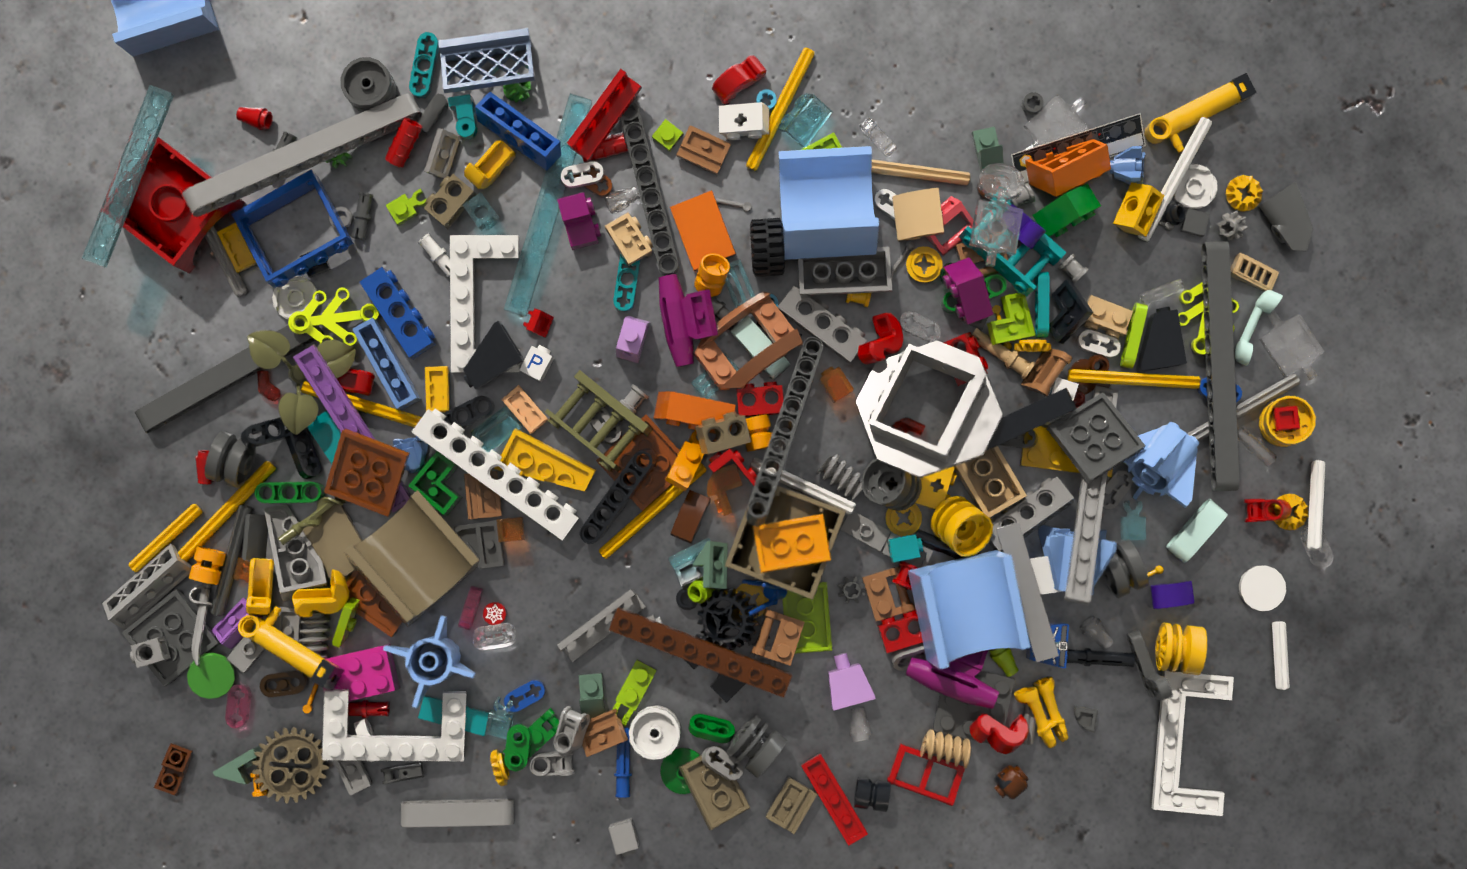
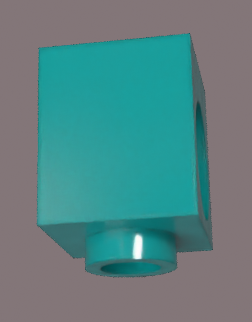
M916 534L887 539L891 562L919 558L920 552H923L921 538L917 539Z

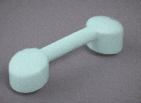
M1266 290L1257 299L1244 332L1235 348L1234 356L1238 363L1248 366L1253 352V344L1249 343L1259 318L1262 312L1270 314L1278 305L1283 295L1272 290Z

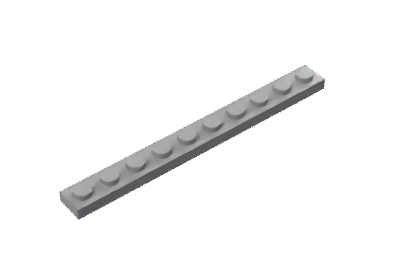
M1100 386L1094 388L1093 398L1104 392L1116 407L1118 390ZM1108 472L1090 483L1083 476L1081 478L1065 601L1089 605Z

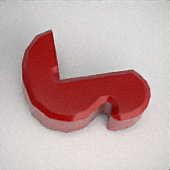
M751 55L742 63L735 64L722 73L713 83L712 90L720 101L727 105L735 98L738 92L761 80L766 75L767 70L755 55Z
M882 313L872 317L876 333L880 338L859 345L858 357L862 363L868 365L884 361L886 355L897 353L902 348L904 340L902 328L898 319L891 313Z
M349 369L343 376L336 379L344 391L369 396L372 393L375 375L363 370Z
M988 714L980 715L969 728L974 740L983 743L987 739L990 746L1002 754L1014 752L1022 745L1029 732L1027 721L1021 714L1012 721L1009 728Z

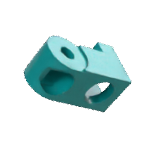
M467 94L449 97V107L452 111L456 110L457 133L465 140L474 139L478 133L472 96Z

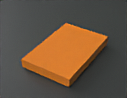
M712 190L670 207L694 271L699 269L702 258L707 254H719L724 258L737 255Z

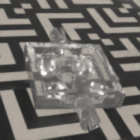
M1057 94L1023 126L1031 134L1034 141L1027 149L1085 131L1088 126L1079 118L1077 113L1086 105V102L1083 101L1084 99L1079 97L1070 106Z
M1004 188L998 189L997 201L989 202L981 199L977 201L969 246L982 248L987 251L985 265L992 267L995 266L998 253L1012 256L1016 254L1023 209L1012 207L1006 203L1008 190Z
M1275 310L1268 314L1267 317L1274 327L1259 340L1282 375L1287 377L1296 370L1303 369L1309 380L1317 377L1318 374L1311 366V363L1325 351L1301 315L1297 314L1291 319L1282 322Z

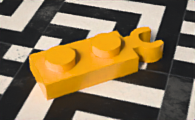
M696 430L689 436V442L685 441L682 444L665 481L683 491L688 489L704 456V453L701 452L699 441L696 439Z

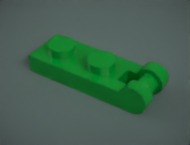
M552 708L548 709L529 727L531 732L529 758L557 732L559 720L554 715L555 712ZM546 721L552 726L549 731L542 725ZM522 734L516 740H522ZM513 756L512 762L518 764L520 762V758L518 756Z

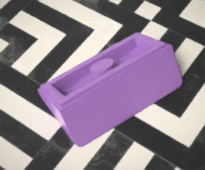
M244 597L211 630L221 645L229 649L234 648L244 638L238 630L239 621L246 615H252L246 612L247 599ZM253 615L259 618H263L262 615Z

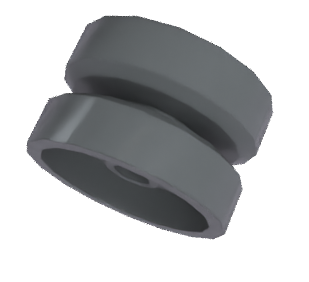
M361 57L351 61L343 70L341 75L343 94L352 106L361 113L392 100L397 95V87L392 75L379 60L371 57Z
M221 431L214 439L205 465L206 479L221 482L224 479L226 485L241 488L252 469L256 447H247L243 444L241 438L237 440L236 435Z
M1129 539L1117 543L1116 552L1104 570L1103 575L1112 593L1117 598H1120L1130 593V585L1136 590L1147 587L1149 585V578L1134 544Z

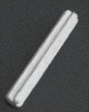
M1319 460L1311 463L1307 547L1311 550H1319L1322 546L1325 462Z

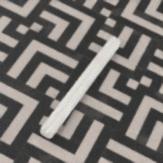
M1202 117L1198 122L1161 191L1165 196L1147 236L1138 235L1141 240L1147 242L1150 240L1212 125L1211 120Z

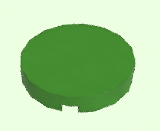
M205 653L200 656V666H196L194 661L190 664L187 673L188 685L200 697L207 699L218 698L232 688L235 679L234 667L221 654Z

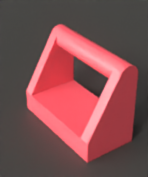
M952 196L941 204L943 226L957 214L961 215L967 222V225L943 245H941L935 235L925 236L942 256L962 241L958 236L967 226L972 230L977 226L962 202Z

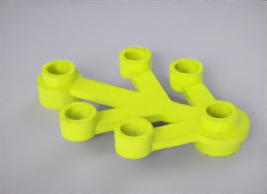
M1201 282L1194 288L1181 292L1179 295L1180 302L1182 304L1193 302L1194 297L1203 292V283ZM1185 293L1190 295L1189 301L1184 300L1183 295ZM1232 298V303L1235 306L1232 311L1233 314L1238 311L1239 303ZM1203 301L1188 311L1178 314L1186 318L1185 323L1180 322V326H1185L1190 322V319L1202 312L1198 336L1191 343L1192 351L1197 355L1206 354ZM1198 342H1201L1204 347L1202 350H1199L1197 348Z
M342 287L336 291L334 299L321 315L311 316L318 305L324 304L327 299L325 292L318 290L314 292L312 300L303 312H294L289 317L288 326L295 334L307 333L321 344L324 339L333 340L331 336H324L313 327L323 325L341 338L343 343L354 346L357 342L356 335L352 332H347L336 323L363 320L365 322L371 319L365 316V311L368 310L373 313L372 318L377 319L379 311L375 305L366 304L358 311L335 313L342 302H346L350 295L349 291ZM344 291L347 296L341 299L338 293ZM321 294L324 300L321 302L317 301L315 295ZM296 320H303L304 326L298 327L295 323ZM347 336H352L354 338V342L347 343L345 338Z

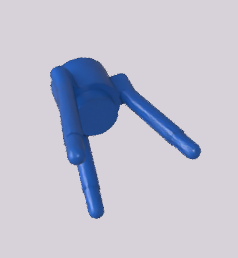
M742 580L743 584L762 586L764 588V596L769 599L768 602L751 610L749 615H754L772 605H777L778 600L784 599L787 595V589L766 581Z

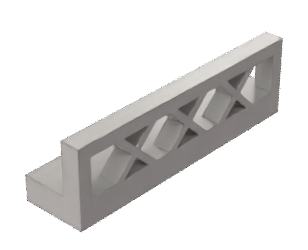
M168 545L102 603L110 622L123 630L127 629L190 574L191 565L180 558L174 545ZM171 555L172 558L164 564L166 558ZM152 570H154L153 573H152V575L147 579L148 574H149ZM136 585L135 590L130 594L131 589ZM119 600L118 605L112 609V605Z
M632 588L557 644L560 650H564L573 662L612 633L609 628L618 607L637 614L646 607Z

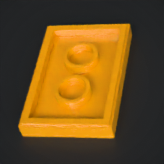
M823 514L753 526L761 573L831 561Z

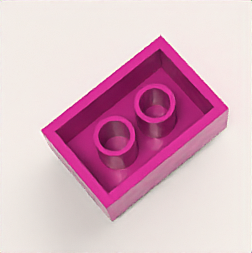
M385 645L326 658L327 661L333 662L345 670L334 689H348V701L400 689L393 653L384 651Z

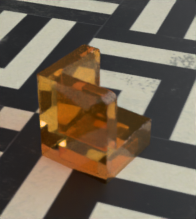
M523 517L497 519L499 542L525 540Z

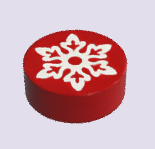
M499 602L489 603L483 610L484 620L490 625L501 624L507 616L505 606Z

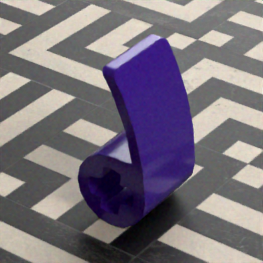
M1013 204L1008 207L998 220V223L1013 233L1019 241L1030 249L1036 245L1046 232L1043 227Z
M1192 581L1150 586L1153 609L1194 604L1195 602Z

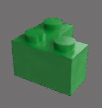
M1088 183L1063 194L1032 216L1046 230L1045 234L1047 236L1055 235L1058 238L1068 232L1067 226L1072 224L1075 227L1095 216L1094 211L1101 207Z
M438 451L435 452L408 485L415 492L418 490L429 504L443 515H449L462 499L459 494L445 484L459 466Z

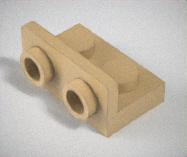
M629 212L605 225L606 231L628 266L645 256L648 258L652 255V242L647 235H642L639 230L641 229L639 221L635 216L632 218Z
M1090 295L1087 304L1094 313L1084 322V326L1095 331L1098 328L1104 330L1106 335L1119 339V336H1126L1128 332L1126 329L1133 311Z

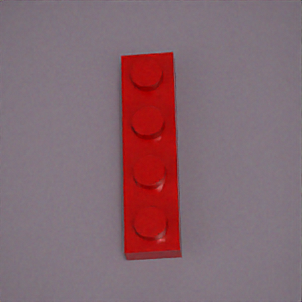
M821 753L801 764L848 846L868 835Z

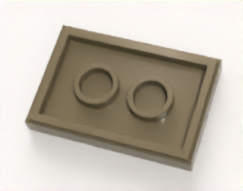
M334 504L323 513L318 526H309L303 530L315 552L322 560L323 567L330 580L332 569L340 571L345 578L357 570L347 559L345 550L351 545L354 546L363 541L344 506Z
M716 752L709 753V756L711 757L710 762H721L715 757ZM702 755L679 767L709 830H713L750 809L737 780H726L703 764ZM725 764L724 766L730 770L729 775L733 774L730 766Z

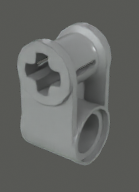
M570 706L563 709L554 738V747L559 753H567L581 748L590 722L589 714H580Z
M558 751L538 753L530 762V770L536 776L575 774V770L572 769V755L574 751L559 753ZM563 758L565 759V768L563 767ZM537 759H543L547 762L545 770H538L535 767Z

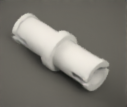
M429 233L426 234L418 243L430 255V260L433 263L436 262L446 276L449 277L450 258L445 254L447 251L444 248L441 249Z

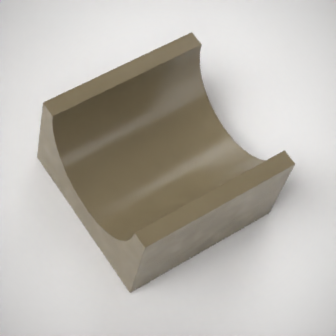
M778 486L764 524L823 514L831 555L846 511ZM766 488L759 489L762 494L770 493ZM746 508L725 566L814 599L828 561L761 573L753 525L749 524L746 519ZM759 509L752 510L755 515L763 514Z
M418 490L410 496L407 503L382 527L362 542L354 546L351 545L345 550L349 562L407 627L421 617L479 565V559Z

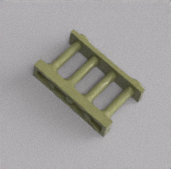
M579 370L574 376L579 382L577 384L578 388L556 414H553L548 409L545 411L550 417L548 422L557 429L562 426L601 458L599 463L608 471L613 468L618 472L620 468L614 463L618 456L636 435L639 436L642 432L645 436H648L653 429ZM591 391L596 395L594 398L595 402L576 425L570 428L562 420L581 397ZM606 405L613 409L611 412L612 416L590 442L579 435L602 407L605 408ZM623 419L627 420L630 423L628 426L630 429L606 457L596 448L619 420L621 422Z

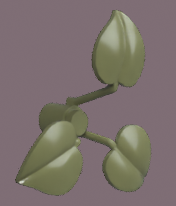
M269 330L253 332L247 336L250 355L254 363L263 369H273L282 360L289 369L288 376L295 383L297 395L293 393L284 394L280 399L278 408L285 427L291 433L299 434L312 424L318 415V405L315 399L310 395H301L300 383L306 381L307 378L298 365L292 366L284 357L290 350V344L286 337L278 332ZM327 340L317 347L336 378L343 376L351 368L356 354L354 347L338 340Z

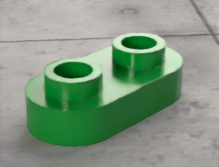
M704 714L692 716L688 727L689 732L697 738L723 744L730 742L735 732V727L730 721Z
M516 724L507 733L504 762L511 771H520L528 763L531 732L526 725ZM517 732L522 734V740L520 741L514 737ZM513 756H518L520 758V762L518 764L512 762Z

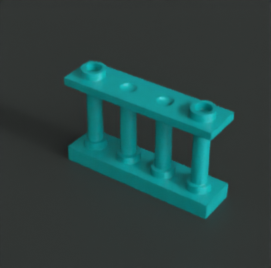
M998 192L986 205L990 211L974 230L967 226L958 237L966 247L972 248L1006 278L1017 292L1027 297L1037 287L1032 283L1033 279L1047 263L1054 266L1067 252L1049 236L1044 234L1033 247L1041 255V258L1024 276L1014 266L1030 248L1022 243L1015 253L1006 260L997 251L1013 233L1005 228L991 245L980 237L996 218L1000 219L1011 205Z

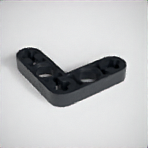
M280 417L250 425L242 431L241 441L250 448L286 439L299 475L304 479H311L319 474L321 465L307 427L295 435L288 429L285 430V425ZM269 425L277 428V436H272L269 433ZM261 432L262 434L256 439L249 437L250 433L254 435ZM297 441L305 444V452H300L297 449ZM306 455L309 456V458H307V459L305 458V459L302 460V458H303L304 456H306ZM305 466H312L313 470H306Z

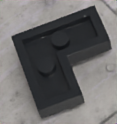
M1068 279L1052 294V297L1062 311L1049 324V330L1056 341L1064 344L1094 313L1074 283Z

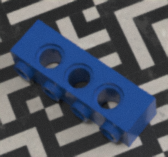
M489 92L475 106L479 123L546 171L561 157V145L558 139L492 92Z
M381 267L361 280L360 284L408 357L414 360L436 345L432 340L435 338V335L428 326H423L420 321L423 317L417 308L412 309L408 301L411 299L403 288L399 290L395 284L398 279L394 273ZM391 288V297L383 299L382 292L384 289ZM398 307H404V315L396 318L395 310ZM412 325H416V335L409 337L407 329Z

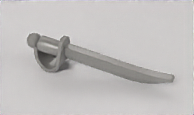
M203 583L202 586L193 588L189 593V599L198 606L192 639V656L196 666H200V651L208 607L213 605L209 602L211 584ZM201 592L199 601H196L197 594Z

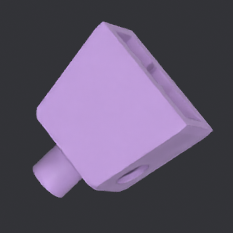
M631 316L625 317L616 346L617 358L639 363L650 322Z
M847 653L834 656L837 669L828 671L833 711L876 699L859 663L850 665Z

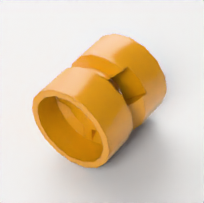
M711 253L705 255L700 262L694 281L696 290H710L711 297L718 296L723 290L730 269L728 260L719 254Z
M769 414L747 418L746 423L751 439L750 443L745 444L747 452L768 448L772 433L769 432L771 428Z
M197 546L194 555L196 564L191 566L189 579L218 585L222 573L219 567L224 565L226 553ZM205 560L212 562V566L204 565Z

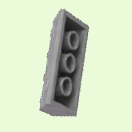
M877 247L876 255L797 259L800 295L892 292L890 247Z

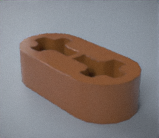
M591 167L590 172L587 173L592 178H596L597 173L600 172ZM604 174L599 183L606 181L607 190L598 191L599 187L597 184L583 186L599 197H607L613 190L611 180Z

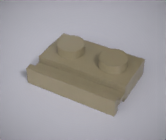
M788 776L765 817L795 834L815 800L817 793Z

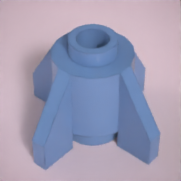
M1132 146L1115 155L1114 160H1110V174H1114L1115 179H1119L1129 185L1131 182L1144 184L1145 152H1142V146Z
M418 436L404 440H392L393 447L410 453L405 470H408L409 473L421 471L422 467L426 464L425 458L429 444Z

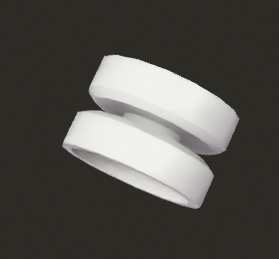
M659 705L648 706L639 711L631 722L629 730L630 743L634 750L642 757L651 760L663 759L671 754L677 747L681 734L680 722L675 713ZM652 729L659 731L658 737L655 734H650Z

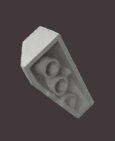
M285 504L265 508V517L282 601L292 600L293 594L298 589H320L326 586L323 562L303 531L285 545L278 539L292 528V525L298 523L289 506Z

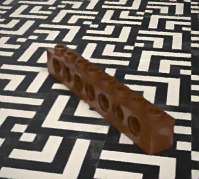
M620 607L617 608L609 628L612 632L783 698L792 678L791 673Z

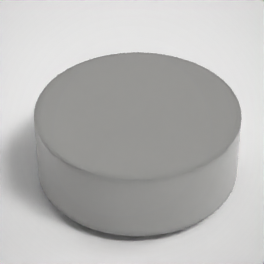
M336 207L335 209L345 228L348 229L353 223L352 213L345 207ZM329 215V221H330L331 225H332L333 227H335V225H334V223H333V221H332V219H331V217H330V215Z

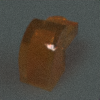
M736 464L717 470L712 474L707 484V496L717 495L718 499L714 500L718 513L723 512L724 516L733 513L726 491L743 486Z

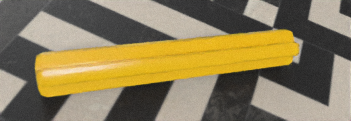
M192 504L129 562V567L134 572H139L203 512L197 504Z

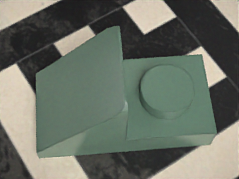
M995 126L973 131L972 137L981 177L1004 172L1003 147L998 143Z
M707 541L694 561V567L703 568V588L727 589V566L725 564L727 561L728 543Z
M602 673L579 675L581 714H589L590 719L605 713Z
M257 746L213 771L214 776L241 784L252 782L246 769L254 765L251 763L252 761L258 760V756L254 752H261L260 747Z

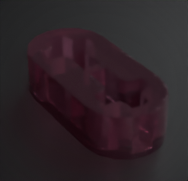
M471 586L458 627L466 630L471 629L482 598V588Z
M245 684L234 685L228 692L225 720L227 725L232 728L244 726L249 719L251 690ZM241 689V692L245 693V697L241 698L238 704V696H235L234 693ZM237 708H239L238 715L242 716V720L236 723V719H232V715L236 714Z

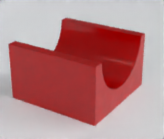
M158 137L101 210L171 265L190 274L195 268L193 264L194 254L206 233L225 214L235 209L240 210L246 202L238 199L202 216H193L182 193L186 189L212 178V176L176 148Z

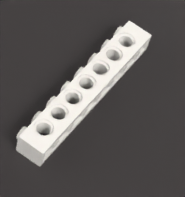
M436 408L433 412L430 409L426 411L412 430L413 434L559 539L563 540L579 519L575 515L576 509L567 503L564 506L558 503V496L549 490L546 492L538 488L540 484L530 476L527 479L519 474L521 472L519 468L512 463L508 466L500 461L503 458L492 449L490 452L482 448L483 442L474 436L471 439L463 434L465 429L455 422L450 425L444 420L446 416ZM444 426L447 429V436L443 439L437 438L434 435L435 427ZM461 439L466 443V449L463 452H456L453 449V442L455 440ZM475 453H481L485 457V462L480 466L472 463L471 457ZM498 466L503 469L504 475L502 478L494 479L491 477L490 471L493 467ZM513 480L520 481L522 483L521 491L517 493L512 492L509 489L510 482ZM531 494H538L541 497V502L537 506H531L528 503V497ZM556 507L559 509L560 513L556 519H549L546 516L549 508Z

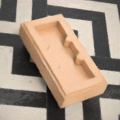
M520 385L516 386L501 399L530 434H533L548 421V418Z

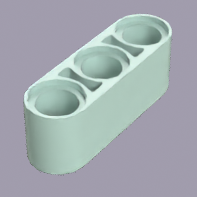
M748 316L730 330L752 357H755L772 344L768 337ZM783 356L764 369V371L774 380L791 364Z
M1211 499L1206 500L1171 539L1166 548L1179 560L1186 563L1220 526L1228 514Z

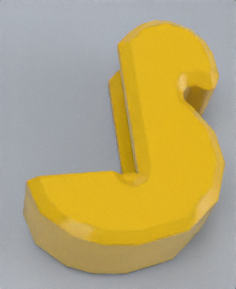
M497 140L475 165L472 163L467 165L464 170V176L478 189H486L499 177L503 169L513 162L516 152L503 140Z
M252 558L250 561L248 599L246 604V612L248 614H270L274 561L272 559Z
M332 569L330 588L298 589L292 596L296 614L300 617H311L313 610L322 614H333L343 609L349 598V589L345 576L340 571Z

